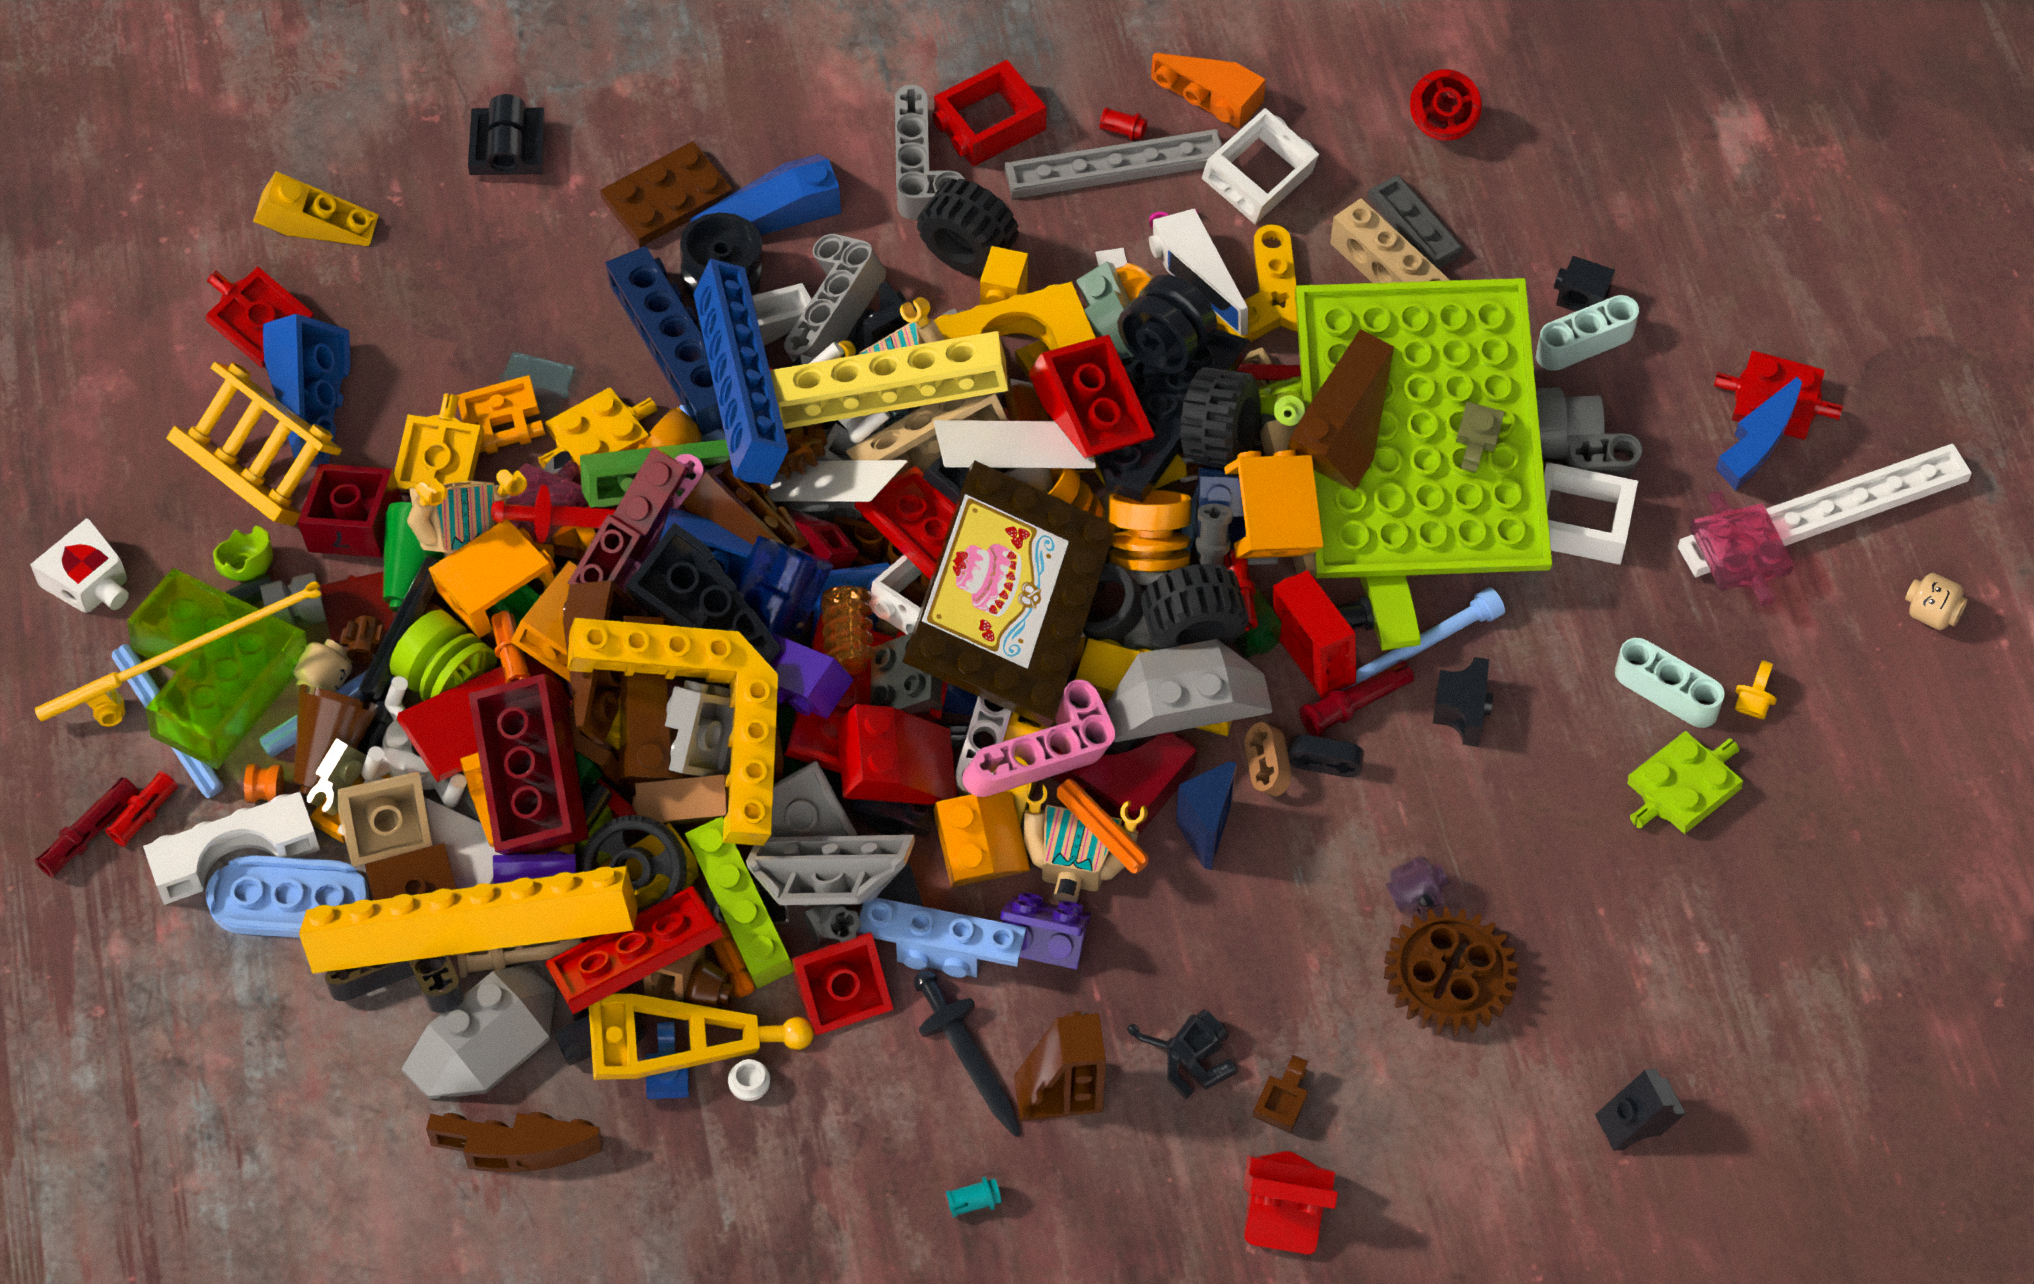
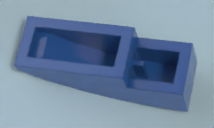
M1798 377L1738 422L1735 436L1740 441L1719 456L1716 470L1735 491L1759 470L1782 438L1792 416L1802 385V381Z

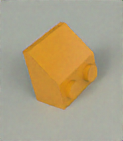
M1000 792L986 797L971 794L936 802L933 812L951 888L1030 871L1012 792Z

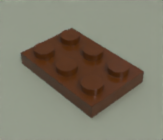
M694 141L600 190L603 202L639 247L689 222L693 216L733 193L732 188Z

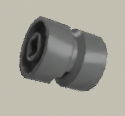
M311 572L295 576L289 585H286L282 580L260 585L265 607L300 592L309 583L317 581L315 573ZM321 596L314 599L306 598L267 616L273 635L294 630L296 622L310 626L327 621Z

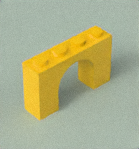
M1072 281L1061 285H1049L1043 290L1025 295L1017 294L1007 300L989 305H977L971 310L952 315L945 314L934 319L945 340L999 331L1000 336L1021 333L1040 339L1050 350L1096 338Z

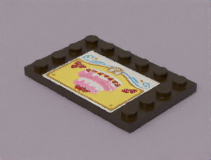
M974 460L968 469L902 662L1049 728L1056 718L1116 525Z

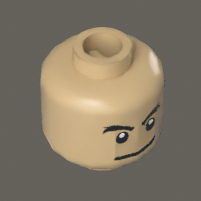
M1929 573L1922 582L1915 579L1905 597V600L1911 602L1910 616L1937 630H1944L1949 624L1955 627L1968 601L1967 598L1963 597L1964 589L1960 584L1936 573Z
M329 639L326 640L325 644L318 642L309 643L293 668V674L297 679L295 685L299 689L301 684L311 687L309 694L312 695L316 687L336 692L345 684L352 672V664L345 658L347 650Z

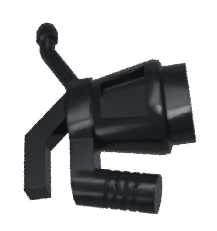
M1202 1009L1197 1015H1190L1175 1037L1170 1038L1168 1041L1142 1034L1135 1024L1128 1025L1127 1030L1131 1036H1134L1141 1042L1166 1049L1167 1080L1186 1100L1194 1091L1178 1075V1065L1188 1072L1205 1090L1237 1074V1070L1230 1059L1207 1071L1199 1064L1202 1060L1219 1051L1223 1047L1222 1042L1229 1037L1223 1025L1205 1009Z

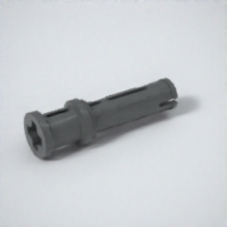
M1206 504L1198 509L1197 515L1198 520L1201 522V532L1196 538V548L1201 554L1200 565L1214 564V566H1224V556L1231 549V540L1227 535L1228 524L1233 520V511L1222 504Z

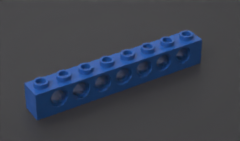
M710 258L694 292V299L734 477L748 483L757 482L771 486L789 448L745 267Z

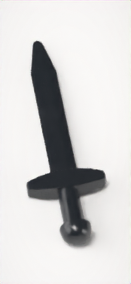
M928 970L920 972L914 978V987L916 991H922L934 1011V1014L919 1027L921 1036L927 1037L944 1032L992 1114L1013 1136L1018 1137L1020 1129L1012 1105L961 1021L975 1008L973 999L968 998L948 1004L936 984V975Z

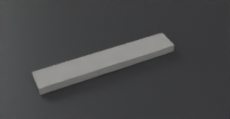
M1218 129L1006 162L1005 174L1011 198H1022L1203 169L1208 158L1222 147V142Z

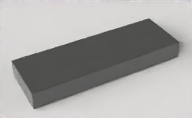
M1398 174L1368 190V199L1399 234L1437 269L1462 256L1463 247Z

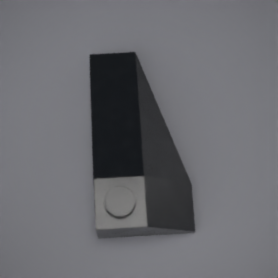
M675 522L626 585V594L636 604L654 617L664 618L668 626L738 631L769 665L781 650V647L755 611L749 607L741 596L734 582L725 574L715 560V556L707 545Z

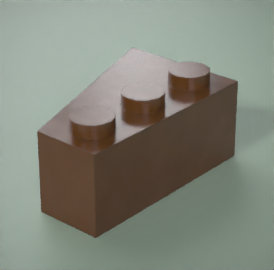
M730 460L708 470L682 505L691 514L708 518L781 561L775 580L784 576L809 543L784 506L777 509L767 494L771 487L757 482L748 483L734 477Z
M1075 1011L1066 1014L1064 1017H1057L1014 1074L1020 1121L1103 1112L1106 1056L1099 1013L1088 1014L1084 1011Z

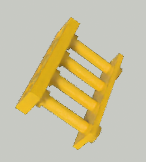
M214 362L211 369L225 379L221 388L196 427L191 426L189 430L174 426L166 439L273 522L294 526L301 513L290 505L293 501L290 498L319 451L339 456L342 449L331 441L333 435L317 424L311 426L249 378L252 373L235 362H232L230 366ZM239 389L252 399V402L224 446L216 448L210 443L212 437L209 434ZM264 410L277 418L279 422L251 467L243 469L236 463L239 459L236 455ZM291 431H294L307 442L278 488H272L271 490L263 484L265 481L263 475Z

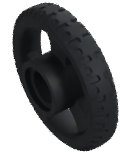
M639 815L615 818L598 828L584 847L580 863L581 872L596 869L599 851L606 852L613 857L610 863L611 868L625 866L626 861L630 857L639 860L643 867V873L638 880L631 879L634 893L635 890L649 885L657 874L665 875L671 879L664 894L654 903L638 908L637 914L683 891L687 877V861L684 849L676 835L667 826L655 819ZM624 830H641L650 833L659 839L666 848L660 855L655 857L645 848H629L624 841Z

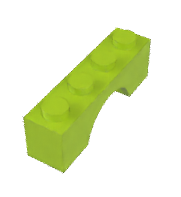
M721 816L686 832L685 835L756 988L759 989L792 973L793 966L736 844L723 843L724 819Z

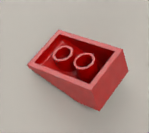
M1109 334L1043 352L1029 370L1028 375L1043 408L1085 459L1145 442L1155 437Z
M855 704L837 722L843 798L935 805L938 801L957 798L949 728L893 707Z

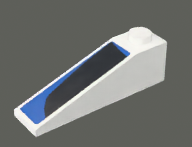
M1195 208L1154 219L1153 236L1149 237V245L1155 258L1160 257L1168 273L1188 281L1199 289L1209 300L1215 314L1240 336L1248 334V307Z

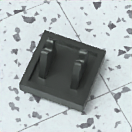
M912 633L873 646L870 705L893 707L909 714L919 712L927 715L930 714V708L942 710V680L902 662Z

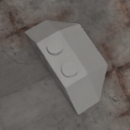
M1218 639L1138 653L1107 702L1109 717L1115 729V742L1272 713L1264 673Z
M914 835L769 837L764 846L753 845L746 863L748 869L779 905L861 904L874 900L905 867L914 846L915 838Z
M529 964L492 971L464 994V1000L460 1006L452 1011L441 1013L428 1024L401 1068L402 1072L429 1100L439 1099L441 1096L458 1097L488 1093L550 1041L556 998L555 990Z

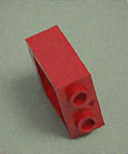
M1006 59L935 95L932 119L936 128L940 132L945 131L949 136L956 153L960 157L965 156L974 167L1045 131L1047 107ZM999 92L1016 114L975 134L958 112Z
M1306 570L1273 585L1274 612L1282 622L1279 642L1319 696L1323 699L1333 689L1342 690L1356 684V633L1310 572Z

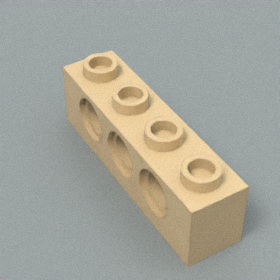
M1362 198L1333 217L1330 244L1372 283L1450 281Z
M995 393L929 404L846 450V453L850 460H907V463L895 476L915 466L924 473L941 456L934 426L935 420L1008 421Z

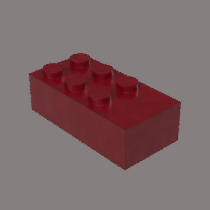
M540 674L468 693L495 852L502 855L514 853L530 855L589 840L562 682L546 674Z

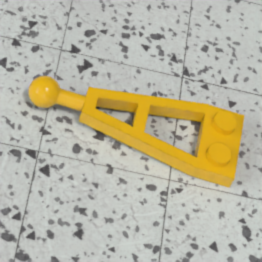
M612 994L589 1006L594 1080L638 1079L748 1055L758 1051L760 1042H783L790 1049L801 1050L810 1045L814 1036L811 1023L802 1017H792L783 1025L758 1026L757 1015L638 994ZM634 1012L687 1020L689 1022L691 1051L638 1061ZM705 1024L742 1030L743 1040L707 1047Z

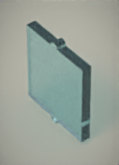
M512 352L504 373H500L498 377L500 383L529 375L540 414L535 416L551 419L557 416L563 400L569 397L568 388L576 370L574 366Z

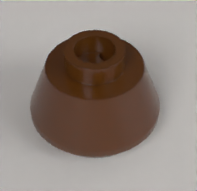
M709 960L697 963L691 972L687 984L684 1003L717 1009L722 1007L728 1008L734 993V984L729 983V974Z

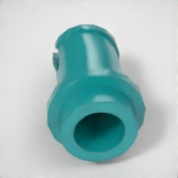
M986 1176L981 1177L982 1182L945 1191L952 1217L954 1218L957 1215L985 1207L994 1210V1205L1002 1203L996 1179L987 1180Z

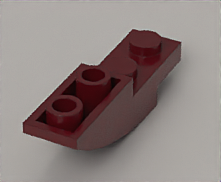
M653 447L614 514L607 515L569 579L568 584L612 580L618 586L663 523L669 507L672 508L674 505L671 500L690 468L658 448Z

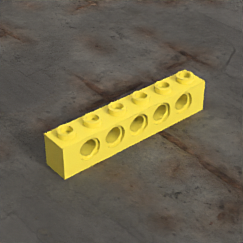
M999 331L770 370L784 429L1008 391L1006 359Z

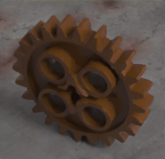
M1444 907L1442 917L1437 918L1435 913L1428 909L1425 922L1414 915L1412 916L1411 928L1405 925L1400 926L1398 933L1400 938L1392 937L1389 946L1392 951H1386L1384 963L1389 966L1385 967L1384 979L1391 980L1388 983L1387 993L1398 994L1394 1006L1400 1008L1408 1005L1407 1020L1419 1015L1422 1017L1420 1028L1424 1029L1430 1022L1436 1023L1437 1034H1441L1445 1025L1451 1026L1454 1036H1458L1461 1025H1466L1471 1033H1475L1478 1020L1484 1026L1489 1027L1492 1021L1491 1014L1500 1018L1503 1016L1505 1009L1503 1004L1511 1005L1514 995L1511 991H1515L1518 984V978L1514 976L1517 975L1519 963L1511 961L1514 958L1515 948H1503L1508 936L1506 934L1493 935L1496 923L1492 922L1483 927L1480 925L1482 914L1478 913L1472 920L1466 919L1465 908H1461L1457 917H1452L1449 908ZM1443 942L1450 948L1438 949L1433 946V943ZM1467 943L1468 946L1460 957L1458 969L1453 970L1442 997L1435 999L1434 996L1442 985L1444 973L1449 972L1460 945ZM1474 959L1482 960L1487 966L1477 967L1471 964L1470 961ZM1427 975L1433 981L1424 983L1417 980L1415 976ZM1453 993H1465L1470 999L1459 1000L1453 996Z

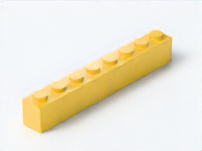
M627 866L615 868L600 867L593 871L579 873L562 872L549 877L535 879L519 878L513 882L498 884L481 883L469 888L439 889L425 894H401L393 898L370 901L364 899L351 904L337 906L320 905L306 910L299 936L313 974L633 931L638 904Z

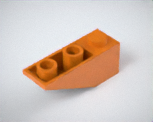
M1154 53L1152 56V80L1156 81L1162 88L1170 89L1184 97L1190 104L1203 108L1215 115L1221 122L1229 123L1237 129H1240L1264 102L1266 79L1236 62Z

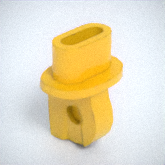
M1764 660L1761 661L1753 687L1746 685L1736 686L1735 692L1739 695L1735 705L1736 711L1758 719H1765L1769 705H1775L1777 701L1775 696L1764 691L1773 666L1772 663Z

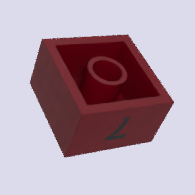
M319 463L297 522L308 552L382 558L384 554L385 513L391 503L402 502V496L393 469Z

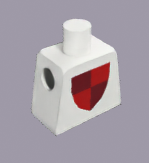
M87 518L30 564L37 583L41 588L84 613L91 612L101 602H104L112 610H117L128 599L129 593L121 587L127 580L122 561Z

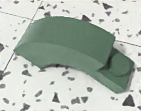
M1107 261L1076 280L1088 306L1084 309V312L1098 337L1109 334L1118 355L1128 352L1129 356L1133 357V354L1125 347L1119 335L1117 324L1121 312L1130 303V300L1114 264Z

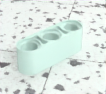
M1618 295L1547 323L1540 331L1536 351L1537 362L1547 370H1560L1628 342L1634 335L1639 315L1637 302L1628 296Z
M1632 638L1622 644L1615 667V676L1622 685L1695 727L1706 728L1716 722L1724 699V689L1719 682L1645 639ZM1629 661L1639 662L1641 665H1635L1630 663ZM1664 681H1671L1676 685H1669ZM1698 700L1706 701L1710 705L1701 704Z

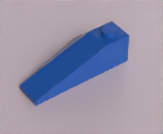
M816 154L783 163L690 218V223L706 214L730 213L749 220L759 230L760 235L841 214L840 187L829 159Z
M299 314L264 323V362L276 399L311 426L317 424L333 435L331 441L334 442L336 426L333 422L336 408L342 406L344 397L339 393L342 378L348 377L351 366L349 330ZM291 431L288 440L294 459H296L307 441L294 431ZM319 451L310 466L318 467L319 463L329 464L331 454Z

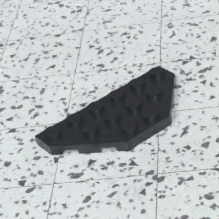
M1216 329L1213 337L1203 348L1197 351L1196 356L1188 366L1176 374L1161 373L1153 370L1134 356L1130 357L1128 352L1119 354L1155 437L1145 442L1094 456L1108 491L1143 503L1182 448L1180 434L1182 408L1187 390L1196 373L1204 367L1236 371L1250 352L1249 339Z

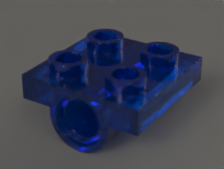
M758 535L736 583V587L769 632L784 635L787 631L800 636L833 565L827 559Z

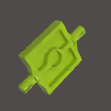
M1684 731L1628 775L1627 784L1641 795L1645 802V805L1630 815L1632 823L1634 825L1637 823V828L1641 829L1654 817L1659 816L1670 821L1681 832L1686 834L1742 789L1743 780L1724 763L1739 752L1737 743L1734 742L1732 744L1733 740L1728 738L1712 751L1705 748L1687 731Z

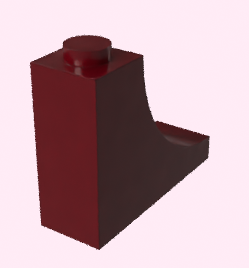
M1163 733L1158 734L1152 740L1136 749L1120 754L1102 755L1099 761L1093 764L1051 776V778L1060 784H1063L1067 779L1074 780L1110 817L1122 819L1120 814L1121 807L1125 802L1131 801L1128 815L1131 819L1136 820L1140 816L1142 806L1145 805L1148 811L1145 821L1137 824L1135 829L1139 832V836L1178 790L1179 785L1194 771L1197 749L1194 748L1193 744L1186 737L1180 734ZM1051 746L1053 751H1055L1057 754L1063 755L1060 749ZM1122 819L1121 825L1124 826L1125 821Z

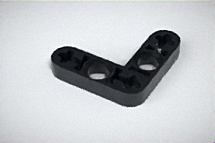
M448 955L328 971L325 975V982L330 995L337 1001L354 999L413 975L428 1008L432 1012L445 1013L452 1011L460 1006L464 1000V992ZM443 988L446 989V990L443 991V992H439V990H441V989H443Z

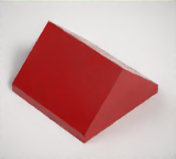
M871 932L843 943L839 942L792 958L794 983L815 1036L894 1010Z

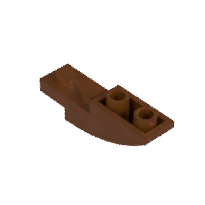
M531 1112L529 1115L517 1113L513 1128H509L505 1123L496 1120H486L484 1123L469 1121L466 1117L456 1113H445L443 1116L430 1114L426 1127L431 1146L462 1151L468 1169L491 1172L536 1171L559 1167L600 1153L603 1147L600 1127H596L593 1123L583 1119H573L571 1122L556 1120L542 1112Z

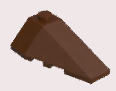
M1362 329L1358 331L1308 406L1290 437L1287 449L1295 450L1297 456L1312 455L1313 470L1354 492L1374 459L1394 346Z
M612 580L570 584L567 601L563 607V626L567 657L569 631L575 618L622 622L623 616H650ZM593 669L592 673L569 671L576 727L596 744H604L619 710L617 698L621 691V671Z
M622 617V622L666 625L664 618ZM621 671L619 779L673 780L700 777L669 770L671 762L670 751L673 742L676 740L678 729L665 726L667 718L666 709L674 686H684L682 676H675L674 679H665V675L634 672L633 676H625V672Z

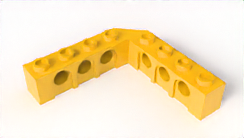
M575 618L569 631L567 671L592 673L593 669L624 671L625 676H633L634 672L661 674L665 675V679L685 676L706 678V682L730 684L729 708H733L732 732L727 740V747H731L730 773L725 782V787H729L728 813L724 818L723 843L764 846L771 836L778 689V674L738 631Z

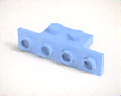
M875 898L872 901L863 903L859 916L861 925L858 927L856 935L860 936L871 932L874 939L896 943L897 962L904 963L912 969L922 970L931 968L944 971L952 977L962 978L971 976L977 978L981 960L1018 966L1026 927Z

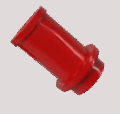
M1105 107L1100 118L1102 123H1100L1099 129L1128 136L1129 140L1134 142L1136 139L1142 140L1144 138L1148 120L1142 118L1140 113H1136L1134 116Z

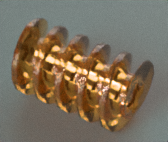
M853 586L829 588L823 592V599L821 601L822 611L824 612L822 615L824 626L822 632L823 639L825 640L823 644L824 654L835 658L849 675L859 674L867 668L865 662L875 656L874 648L870 647L874 642V637L869 632L873 628V622L868 618L872 614V607L868 604L872 599L871 592L866 588Z

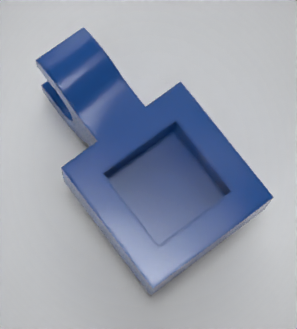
M674 1022L657 1023L658 1053L646 1054V1060L681 1053L676 1052ZM689 1067L647 1076V1099L689 1097Z

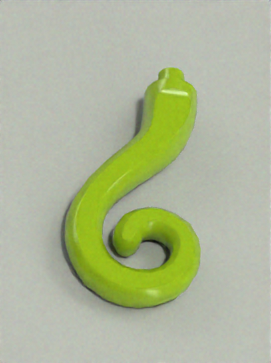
M1301 376L1279 380L1258 388L1261 404L1260 414L1274 415L1281 424L1286 426H1293L1300 422L1306 411L1305 402L1302 398Z

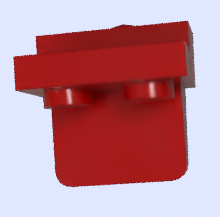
M1280 1151L1259 1157L1247 1155L1243 1188L1248 1193L1244 1227L1245 1241L1248 1244L1306 1255L1314 1253L1317 1248L1324 1207L1331 1209L1336 1207L1338 1192L1333 1189L1336 1172L1331 1169L1320 1168L1291 1151Z

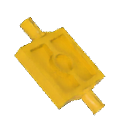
M609 387L545 422L547 432L556 442L557 448L538 457L541 467L545 468L553 456L567 451L571 456L570 465L575 467L581 474L580 455L634 450L641 443L644 445L649 438V434L640 425L639 420L657 412L654 401L649 397L631 408L623 403Z
M444 394L439 415L422 417L408 414L394 471L400 492L410 493V488H415L421 482H425L430 486L433 478H436L442 484L473 481L484 429L481 425L463 423L455 418L460 397L453 394Z

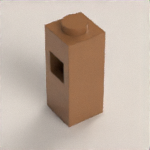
M728 775L635 783L636 794L632 802L633 810L639 816L655 819L664 825L668 823L677 825L708 822L721 816L724 819L728 813L729 787H725Z

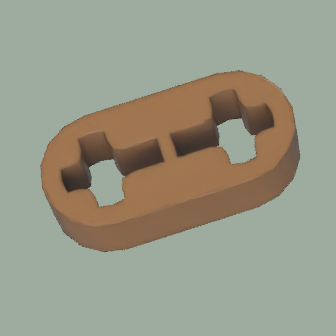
M1264 722L1256 723L1250 727L1244 740L1251 782L1257 791L1276 797L1287 790L1291 781V768L1285 738L1280 729Z

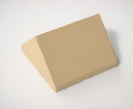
M419 772L338 789V814L352 866L367 864L432 846Z

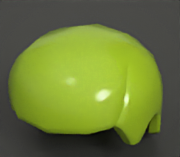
M258 525L254 526L250 534H244L238 529L234 530L230 538L219 543L213 551L214 564L218 573L227 579L242 582L251 581L263 576L273 562V548L269 532Z

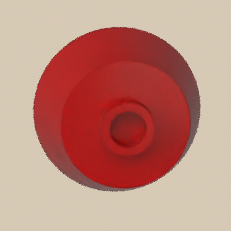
M1440 69L1426 74L1417 82L1410 97V112L1417 127L1427 136L1442 141L1456 140L1467 135L1478 123L1482 112V99L1477 86L1469 77L1455 70Z

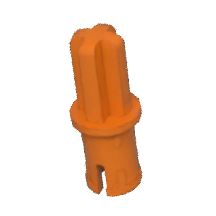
M505 610L494 614L491 618L497 643L494 652L496 657L501 659L506 679L505 683L531 677L524 655L525 651L510 642L517 629L514 615L509 614Z

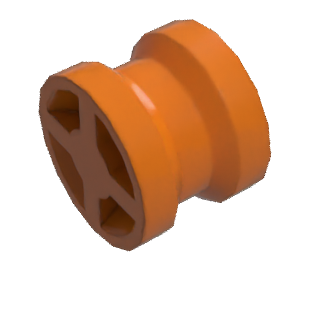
M249 763L247 765L244 777V797L246 803L255 804L259 800H268L270 802L273 798L283 795L284 770L282 764H273L269 768H261L257 763Z

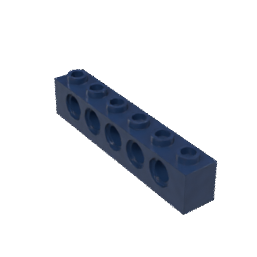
M644 246L605 262L611 290L688 416L698 425L702 436L723 428L702 332H699L697 328L698 323L691 307L687 306L684 308L681 303L682 296L674 281L669 283L666 279L667 272L659 257L654 259L648 248Z

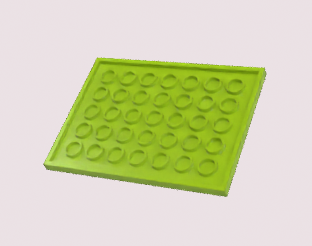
M1525 278L1296 286L1295 302L1302 398L1305 402L1306 410L1360 329L1394 346L1374 459L1356 491L1354 492L1313 470L1323 539V548L1314 552L1316 578L1550 570L1552 567ZM1467 402L1504 411L1494 452L1482 450L1476 473L1461 469L1467 445L1456 442Z

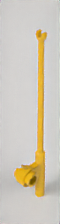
M317 581L311 582L305 589L120 673L112 672L35 707V713L38 719L43 722L78 705L87 703L92 708L93 717L100 725L106 727L115 726L122 721L125 715L124 698L116 689L122 686L124 681L306 598H318L321 596V592L317 589L320 588V585Z

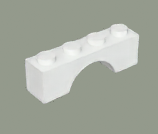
M300 791L291 795H279L270 802L253 808L239 809L232 815L213 822H201L192 829L176 835L161 836L154 840L153 843L143 846L164 905L202 892L206 875L211 866L219 858L231 851L255 848L266 851L274 857L299 858L320 850Z

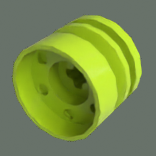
M435 610L420 617L408 628L392 653L389 667L394 677H404L408 682L407 687L416 693L419 692L421 699L425 701L495 669L497 657L494 650L483 643L481 639L472 633L467 634L466 627L443 610Z

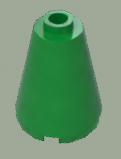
M412 502L391 503L385 513L383 600L389 604V609L397 613L424 558L432 557L439 561L444 559V552L423 550L419 540L408 525L407 518L412 509Z

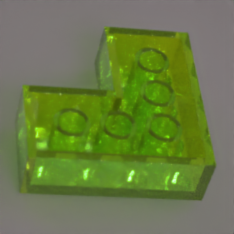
M172 568L127 619L131 649L151 659L260 609ZM269 615L162 664L176 671V673L146 707L150 736L218 770L294 679L293 668L307 646L306 632L273 615Z

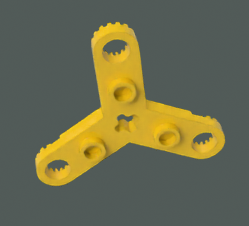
M1265 225L1256 231L1253 244L1258 293L1244 300L1248 307V334L1240 336L1216 315L1218 330L1249 339L1250 342L1279 326L1298 333L1295 302L1296 279L1291 237L1288 231L1281 226ZM1271 237H1273V240L1277 238V241H1280L1282 245L1277 248H1268L1263 244V240L1266 241L1267 238L1269 240ZM1275 299L1279 303L1285 301V307L1282 308L1280 305L1272 306V301Z

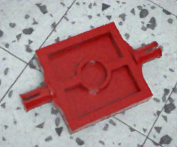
M258 266L246 278L235 283H231L218 270L210 274L207 279V283L218 290L222 297L219 303L206 314V322L260 368L265 366L263 346L264 323L293 314L314 318L312 311Z
M1751 350L1747 368L1741 373L1740 378L1718 371L1713 386L1735 392L1736 406L1731 420L1740 422L1798 377L1802 381V385L1784 435L1806 440L1810 424L1817 414L1839 421L1843 405L1821 400L1820 387L1825 373L1824 369Z

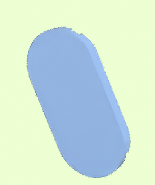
M257 855L240 856L228 861L229 865L223 867L221 871L219 868L211 876L206 888V902L215 922L227 931L245 935L300 938L299 932L307 909H313L320 905L337 906L351 904L364 899L371 901L370 891L364 877L350 864L336 860Z

